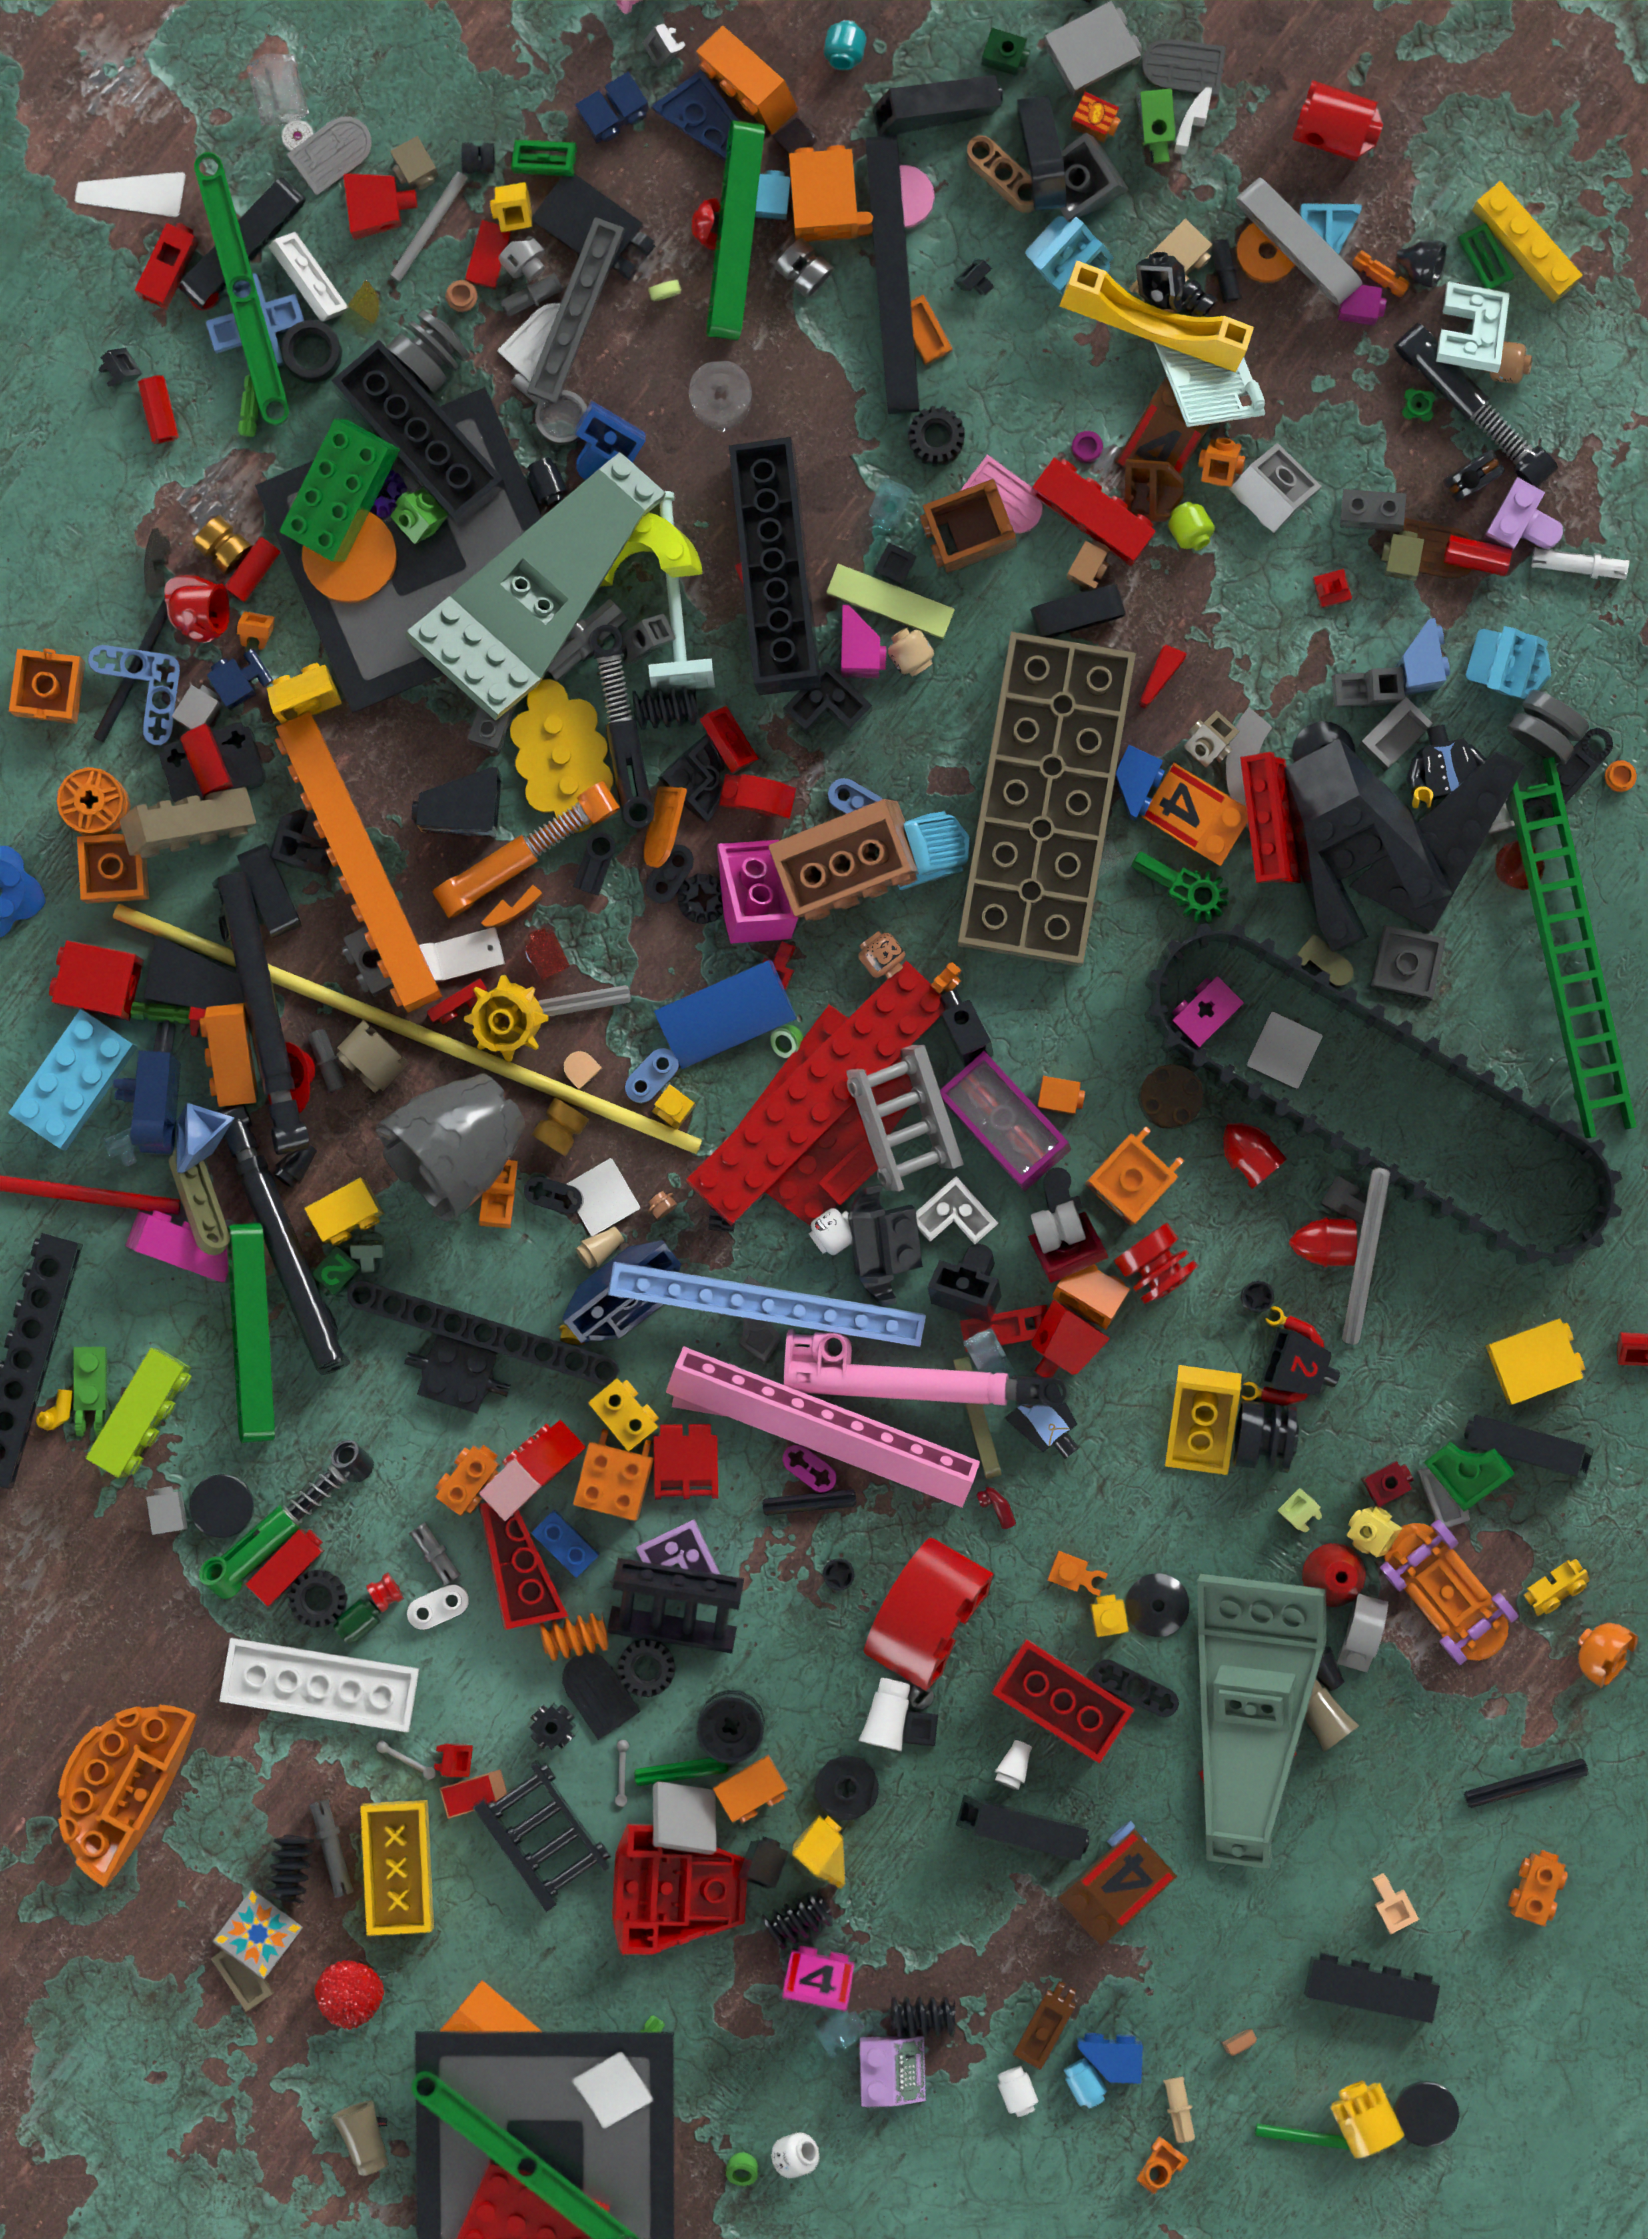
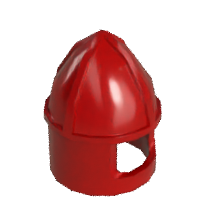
M1230 1123L1226 1126L1223 1136L1225 1157L1232 1170L1236 1167L1241 1170L1248 1179L1247 1185L1253 1189L1283 1164L1287 1158L1270 1139L1271 1136L1259 1127L1245 1123Z
M1323 1217L1321 1220L1312 1221L1299 1229L1289 1239V1245L1297 1255L1311 1263L1322 1265V1267L1354 1266L1357 1257V1227L1355 1219H1328V1217Z

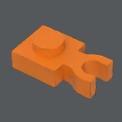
M953 962L949 963L943 972L934 979L931 987L939 995L944 991L947 993L954 990L961 982L958 978L961 974V969Z
M1058 1550L1047 1580L1076 1592L1081 1584L1092 1594L1100 1596L1102 1590L1092 1586V1579L1096 1576L1106 1579L1108 1573L1100 1570L1087 1571V1561Z

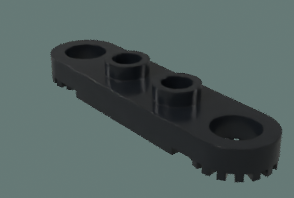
M1594 728L1587 731L1582 740L1574 745V752L1567 763L1556 766L1565 804L1613 749L1612 737L1604 729ZM1590 737H1601L1605 742V749L1600 753L1592 752L1588 746ZM1545 779L1541 784L1547 783V779ZM1550 794L1529 798L1523 804L1527 823L1530 821L1527 819L1526 812L1532 806L1539 807L1543 811V819L1555 817ZM1543 828L1536 829V830H1531V831H1540V830H1542Z

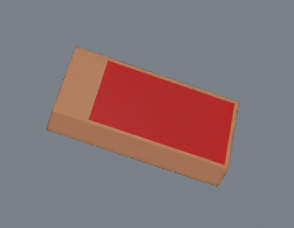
M501 1769L439 1788L448 1819L475 1811L473 1805L483 1797L486 1798L488 1803L492 1800L496 1802L508 1793Z

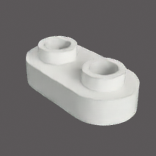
M450 1584L414 1600L409 1605L407 1611L408 1620L415 1628L424 1630L456 1617L467 1609L469 1604L468 1593L463 1587L456 1584ZM451 1594L458 1598V1603L454 1607L449 1606L446 1602L447 1597ZM422 1607L426 1608L429 1612V1616L425 1620L420 1619L417 1615L418 1610Z

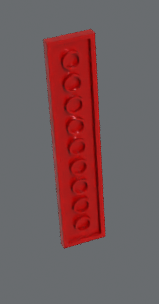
M907 960L902 964L903 968L888 978L686 1179V1182L731 1226L856 1102L847 1087L849 1079L846 1071L850 1069H865L866 1075H870L892 1066L902 1056L900 1049L913 1045L942 1016L941 1013L945 1011L940 1000L942 994L939 995L931 987V984Z

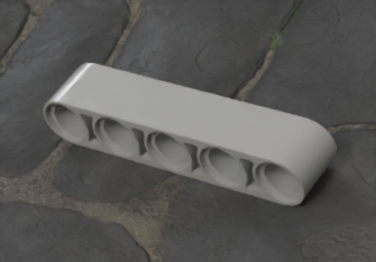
M1259 177L1235 198L1237 205L1248 218L1335 305L1339 306L1362 285V281L1357 273L1265 180Z

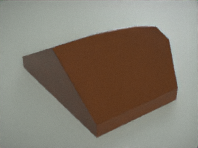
M1126 459L1124 502L1128 505L1127 510L1135 516L1141 514L1150 521L1167 522L1171 512L1184 497V479L1169 462Z

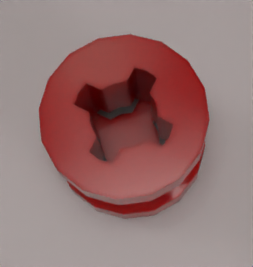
M389 1572L382 1576L381 1581L377 1583L371 1582L366 1585L370 1596L381 1612L386 1611L389 1604L404 1600L401 1590Z

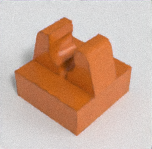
M244 611L237 626V634H239L241 645L246 647L249 643V637H255L259 640V649L263 650L274 629L275 617Z

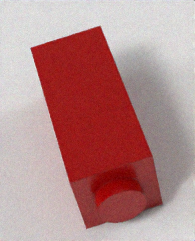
M169 223L165 224L135 288L139 298L163 309H168L199 244L191 228L181 223H177L176 226Z
M299 1529L245 1585L268 1607L272 1606L293 1582L325 1551L320 1547L323 1541L311 1529L307 1532Z

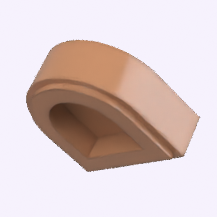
M1247 2029L1221 2043L1226 2053L1234 2056L1255 2044L1257 2038L1252 2029Z

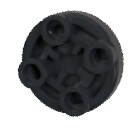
M227 1474L210 1476L201 1481L191 1495L190 1514L192 1520L203 1533L211 1537L226 1538L234 1536L243 1531L252 1519L254 1513L253 1495L248 1485L235 1476Z
M1432 2081L1413 2083L1401 2090L1395 2103L1394 2114L1401 2126L1404 2137L1415 2145L1423 2147L1440 2145L1448 2140L1457 2128L1459 2122L1458 2104L1450 2091L1439 2083Z

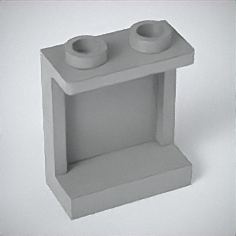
M1112 1L1045 35L1044 46L1073 98L1084 93L1085 87L1131 63L1134 66L1140 62V52L1143 51L1142 46L1135 34L1130 36L1125 27L1128 22L1124 12L1120 7L1116 9Z

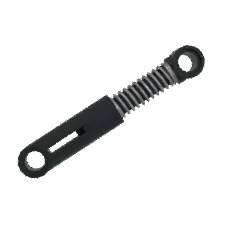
M1415 323L1393 344L1399 356L1410 366L1416 367L1467 421L1470 419L1472 421L1476 420L1475 424H1480L1479 429L1484 428L1483 433L1488 432L1487 437L1492 436L1491 441L1496 440L1495 445L1499 444V449L1503 448V453L1507 452L1506 456H1511L1510 460H1513V463L1516 465L1514 471L1518 478L1538 488L1558 469L1557 463L1544 449L1539 446L1533 448L1531 445L1526 444L1527 441H1522L1523 437H1518L1519 433H1514L1515 429H1510L1511 425H1506L1507 421H1502L1503 417H1499V413L1496 414L1495 409H1491L1492 405L1488 406L1490 398L1458 365L1436 361L1438 343L1423 325Z
M602 625L591 632L589 646L593 651L594 659H597L598 668L601 669L599 673L603 676L600 678V680H603L601 685L605 687L602 691L606 692L603 696L607 698L604 702L608 703L605 707L609 708L606 713L610 714L607 718L611 719V721L605 727L621 807V817L628 826L642 828L652 821L654 808L650 797L636 719L633 720L632 716L629 715L631 710H628L630 705L627 704L629 699L626 698L628 694L625 693L627 688L623 686L626 682H623L625 677L621 675L624 673V671H621L623 666L619 664L622 662L620 660V654H622V635L616 627ZM601 632H608L613 636L614 644L609 650L600 648L597 643L598 635ZM631 765L632 776L636 792V796L634 797L632 796L631 785L627 766ZM635 803L642 804L646 810L645 817L640 821H634L629 815L630 807Z

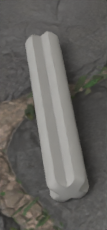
M624 985L544 999L538 1002L543 1009V1014L549 1017L629 1003L631 996L629 987Z

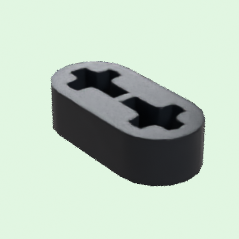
M531 1178L524 1186L525 1198L530 1203L561 1213H577L584 1203L583 1194L578 1188L547 1178ZM539 1182H542L543 1189L552 1192L551 1198L540 1196L539 1200H535V1194L530 1192L532 1186H538ZM569 1191H573V1197L578 1200L577 1204L570 1205L569 1209L564 1208L565 1202L555 1199L557 1193L568 1195Z

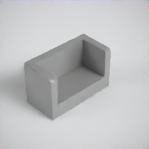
M1405 697L1358 746L1386 772L1433 723Z

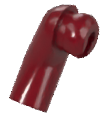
M985 1487L986 1490L977 1493L976 1496L982 1508L992 1504L1002 1529H1008L1016 1525L1009 1502L993 1487Z

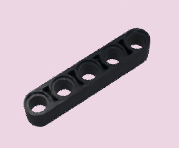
M283 177L276 180L238 220L249 263L289 223L306 202V198ZM215 245L183 278L179 285V289L202 310L205 309L203 305L212 293L215 294L217 291L220 295L227 288Z

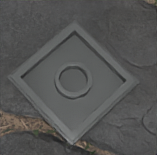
M1384 925L1370 987L1432 1001L1446 938Z

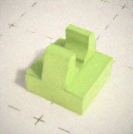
M1300 1488L1277 1510L1296 1529L1303 1532L1310 1530L1305 1523L1312 1516L1318 1520L1322 1517L1319 1510L1321 1507Z

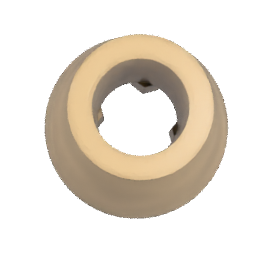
M613 1226L607 1231L580 1241L581 1245L576 1248V1252L586 1267L591 1269L594 1266L599 1267L625 1241L618 1229Z

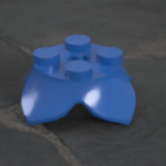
M0 846V889H2V894L0 895V938L11 930L16 920L28 919L36 915L46 903L41 885L35 878L25 872L24 861L21 855L9 846Z

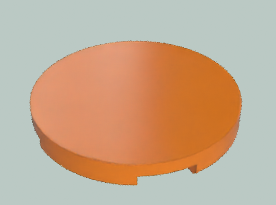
M369 512L345 562H332L304 545L302 561L307 577L318 591L338 602L356 603L372 598L391 580L397 565V547L389 528L380 518Z

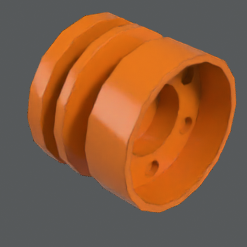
M91 767L76 770L67 776L58 789L56 801L59 814L65 823L82 836L116 834L122 829L120 819L130 811L131 807L128 793L122 784L104 770ZM93 794L98 799V802L93 803L92 809H90L84 803L90 800V795Z

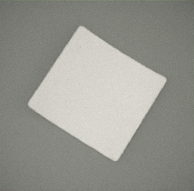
M1271 1012L1247 1066L1298 1089L1323 1036L1288 1018Z
M611 1158L567 1183V1185L578 1188L583 1194L584 1203L578 1214L591 1236L600 1233L640 1209L637 1200ZM569 1191L568 1197L572 1204L576 1205L578 1199L573 1197V1191Z
M622 2053L616 2054L572 2080L603 2128L610 2126L652 2101L648 2090Z

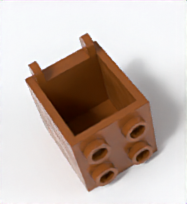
M994 478L922 505L924 514L919 517L927 539L933 537L935 544L930 546L937 567L944 566L947 574L1017 547L1016 536ZM945 524L949 525L958 552L951 555L947 554L938 527Z

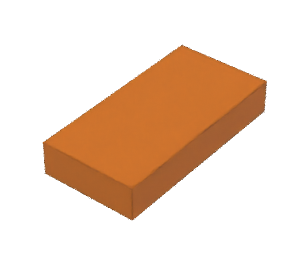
M924 294L912 300L914 344L924 365H927L952 352L953 348Z

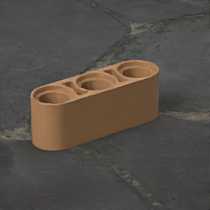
M980 135L972 138L968 143L966 154L969 166L1016 210L1021 213L1034 211L1033 200L1025 202L1018 197V193L1021 190L1026 189L1032 192L1031 176L987 136ZM982 147L989 152V155L985 159H977L972 152L974 149ZM1004 168L1009 170L1012 176L1008 180H1000L996 177L995 172Z

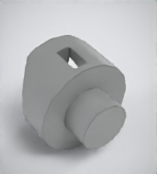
M528 236L524 241L511 242L498 257L502 266L513 279L525 275L529 281H532L545 269V266L540 261L545 250L531 236Z

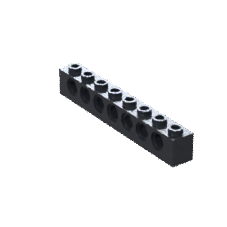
M41 1233L40 1239L36 1238L34 1240L31 1256L35 1258L32 1268H27L22 1281V1287L26 1288L23 1300L18 1299L15 1305L13 1317L17 1318L14 1330L8 1331L4 1348L8 1349L5 1361H0V1417L5 1412H9L14 1417V1425L11 1429L4 1430L0 1426V1444L5 1448V1456L0 1460V1487L7 1489L14 1488L83 1246L81 1243ZM53 1259L58 1264V1271L54 1276L47 1277L43 1271V1266L48 1260ZM40 1290H45L49 1294V1302L43 1308H39L34 1300L36 1293ZM35 1320L39 1323L41 1331L36 1338L32 1339L26 1333V1326L30 1321ZM23 1351L29 1352L32 1357L31 1365L26 1369L20 1368L17 1363V1357ZM15 1381L19 1382L23 1387V1394L17 1400L12 1399L8 1393L9 1386Z

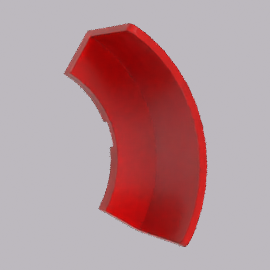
M928 1538L907 1563L885 1598L864 1647L865 1655L927 1691L944 1672L949 1655L957 1641L952 1638L954 1631L960 1622L966 1625L978 1606L988 1596L994 1573L938 1540Z

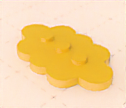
M551 679L541 680L539 685L527 695L529 711L517 715L512 721L510 736L514 745L520 749L515 763L519 775L528 781L525 793L529 805L541 813L555 812L556 818H558V815H563L562 812H568L567 808L571 810L572 805L575 806V803L579 802L577 797L588 788L604 781L611 792L614 782L610 768L604 763L608 754V744L605 738L596 732L598 715L595 708L588 701L582 699L569 700L564 687L557 681ZM589 822V824L584 825L583 828L579 827V831L574 830V833H581L585 830H588L593 825V823Z

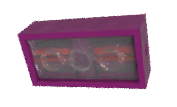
M985 1051L940 1090L944 1105L1024 1192L1072 1150L1069 1142Z

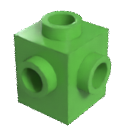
M423 487L413 493L407 491L397 499V508L390 517L411 541L416 544L433 535L447 518L448 514Z

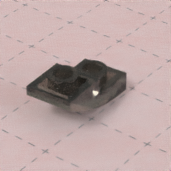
M159 528L151 530L145 551L144 580L146 594L150 599L163 597L161 588L165 587L166 581L162 568L157 569V566L169 564L167 555L172 554L168 535L163 536Z

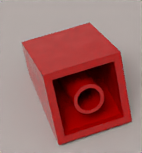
M66 940L65 947H60L57 954L56 965L60 966L57 978H52L49 987V996H53L51 1002L56 1005L78 1010L82 1009L87 1012L130 1021L131 1006L135 1002L144 960L136 954Z

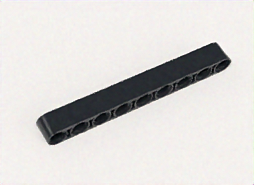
M897 135L866 137L888 415L920 412Z
M366 1281L355 1282L348 1289L347 1298L349 1303L357 1309L600 1385H609L619 1377V1365L615 1360L607 1356ZM365 1286L370 1290L371 1298L369 1302L361 1305L355 1300V1292L358 1288ZM391 1296H397L401 1300V1308L395 1314L388 1313L385 1308V1302ZM422 1305L428 1306L432 1312V1316L427 1323H419L415 1317L417 1308ZM451 1315H458L462 1321L461 1329L455 1333L449 1332L445 1326L446 1319ZM482 1324H487L492 1329V1337L487 1342L478 1341L475 1335L477 1327ZM515 1333L521 1336L523 1344L521 1349L511 1352L507 1349L505 1343L507 1337ZM542 1343L550 1344L553 1349V1355L547 1361H541L536 1356V1349ZM573 1352H577L583 1357V1365L576 1371L570 1370L566 1365L567 1356ZM602 1362H609L613 1366V1375L608 1380H601L596 1374V1368Z

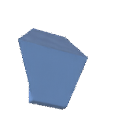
M187 1103L176 1121L177 1172L184 1173L212 1155L234 1120V1117Z

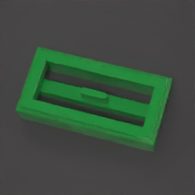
M515 140L511 171L518 174L574 176L573 165L576 162L575 153H577V145L572 142ZM533 150L567 152V156L548 154H520V151ZM519 162L555 163L566 165L527 164Z
M1486 222L1458 236L1457 240L1484 289L1492 290L1514 280L1515 276ZM1482 232L1504 276L1500 277L1477 234ZM1471 238L1493 280L1492 282L1486 276L1467 239Z

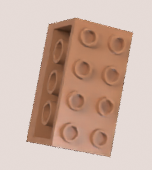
M882 799L768 845L794 917H805L806 921L811 919L817 921L830 916V909L842 908L844 910L859 904L858 898L870 896L875 898L889 892L887 887L890 885L902 887L917 881L916 875L919 872L904 828V823L906 822L898 801ZM877 848L880 849V855L878 859L875 857V852ZM850 859L851 866L850 869L847 870L846 864L847 861ZM819 871H821L822 878L820 882L818 881Z

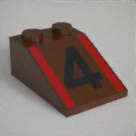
M1166 376L1126 442L1115 464L1125 469L1126 459L1169 462L1181 475L1212 424L1186 426Z
M1133 1829L1072 1880L1060 1894L1058 1900L1097 1943L1102 1946L1177 1878V1875L1139 1833Z

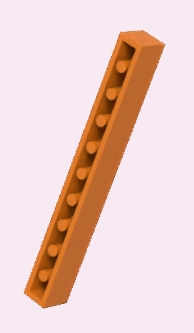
M309 711L277 726L276 729L280 737L276 738L275 742L282 756L288 754L292 765L287 766L293 781L295 784L301 782L305 790L304 793L300 794L307 811L313 809L318 820L313 822L320 839L327 838L330 848L326 849V853L333 867L339 865L343 876L338 879L345 894L352 893L356 904L351 905L352 910L359 923L362 921L366 923L369 931L364 933V936L372 951L378 949L382 959L377 961L383 977L385 979L390 977L394 984V988L390 989V992L397 1007L403 1005L409 1013L443 997L313 715Z

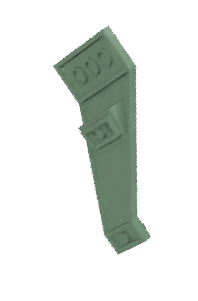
M1200 1574L1197 1581L1206 1860L1269 1869L1272 1862V1832L1326 1645V1589Z

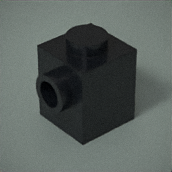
M763 1837L762 1840L751 1841L738 1878L765 1889L776 1888L789 1851L779 1848L781 1843L768 1837Z

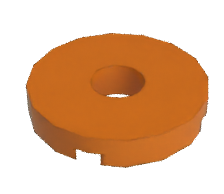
M1254 223L1250 224L1241 233L1236 246V257L1239 266H1241L1249 278L1261 283H1271L1281 280L1293 270L1295 264ZM1263 244H1271L1276 250V255L1271 259H1265L1260 256L1259 247Z

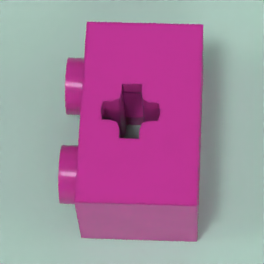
M1218 976L1212 982L1206 978L1194 990L1198 995L1190 1003L1184 1000L1172 1012L1175 1018L1171 1021V1024L1196 1049L1244 1003ZM1209 1003L1212 1006L1210 1010L1212 1017L1210 1018L1205 1015L1201 1018L1198 1015L1200 1011L1198 1004L1206 1006Z

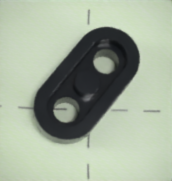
M673 845L667 861L661 867L654 868L646 882V892L653 902L666 904L677 895L694 866L693 854L687 847ZM676 856H681L684 859V864L681 867H675L672 864ZM659 883H665L668 886V890L664 894H659L656 891V886Z

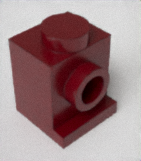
M1393 1461L1361 1478L1374 1505L1377 1507H1381L1385 1503L1412 1490L1409 1483L1414 1481L1406 1464L1400 1466L1397 1461ZM1390 1476L1396 1480V1486L1392 1489L1387 1488L1385 1485V1480Z

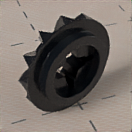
M695 874L686 879L679 889L678 906L688 920L698 924H708L720 918L724 913L721 882L711 874ZM698 886L702 887L705 894H716L715 897L707 901L706 912H704L699 902H689V900H693V898L698 896Z

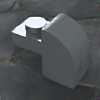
M1403 667L1376 668L1366 673L1334 674L1332 676L1334 707H1378L1395 704L1404 700Z

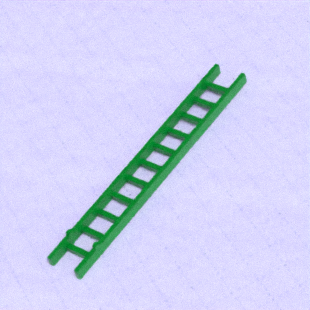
M1550 757L1542 760L1547 783L1526 787V791L1520 792L1518 781H1516L1508 797L1575 1092L1573 1097L1577 1101L1584 1137L1587 1139L1597 1137L1591 1109L1619 1103L1625 1130L1636 1128L1637 1125L1555 758ZM1550 794L1555 817L1527 823L1522 800ZM1557 825L1562 848L1534 854L1529 831ZM1564 856L1569 879L1541 885L1536 862ZM1571 887L1576 910L1547 916L1543 893ZM1578 918L1583 941L1554 947L1550 923ZM1585 949L1589 971L1561 977L1556 955ZM1591 979L1596 1003L1568 1009L1563 985ZM1598 1010L1603 1034L1575 1040L1570 1016ZM1605 1041L1610 1064L1582 1071L1577 1047ZM1612 1072L1615 1083L1613 1088L1617 1095L1589 1101L1584 1078Z

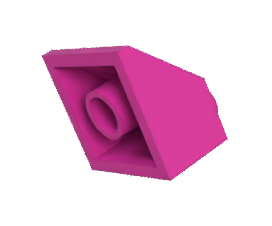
M843 605L841 677L879 678V670H886V646H880L878 634L849 605Z

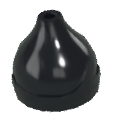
M1439 240L1420 241L1411 247L1399 249L1396 255V262L1404 267L1410 278L1415 282L1428 288H1435L1440 280L1445 264L1447 245Z

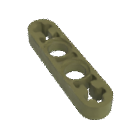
M969 1356L953 1360L955 1370L973 1371ZM965 1403L986 1480L1001 1476L999 1462L983 1405Z

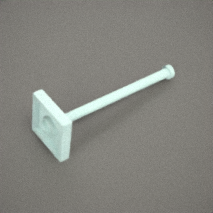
M664 491L666 493L664 500L659 503L660 517L674 525L672 502L675 500L674 493ZM666 573L670 623L676 638L672 641L674 662L648 665L652 694L656 693L657 688H661L663 693L669 692L670 687H673L675 691H681L682 686H686L687 690H694V686L696 689L715 688L712 659L687 661L679 577L672 578Z

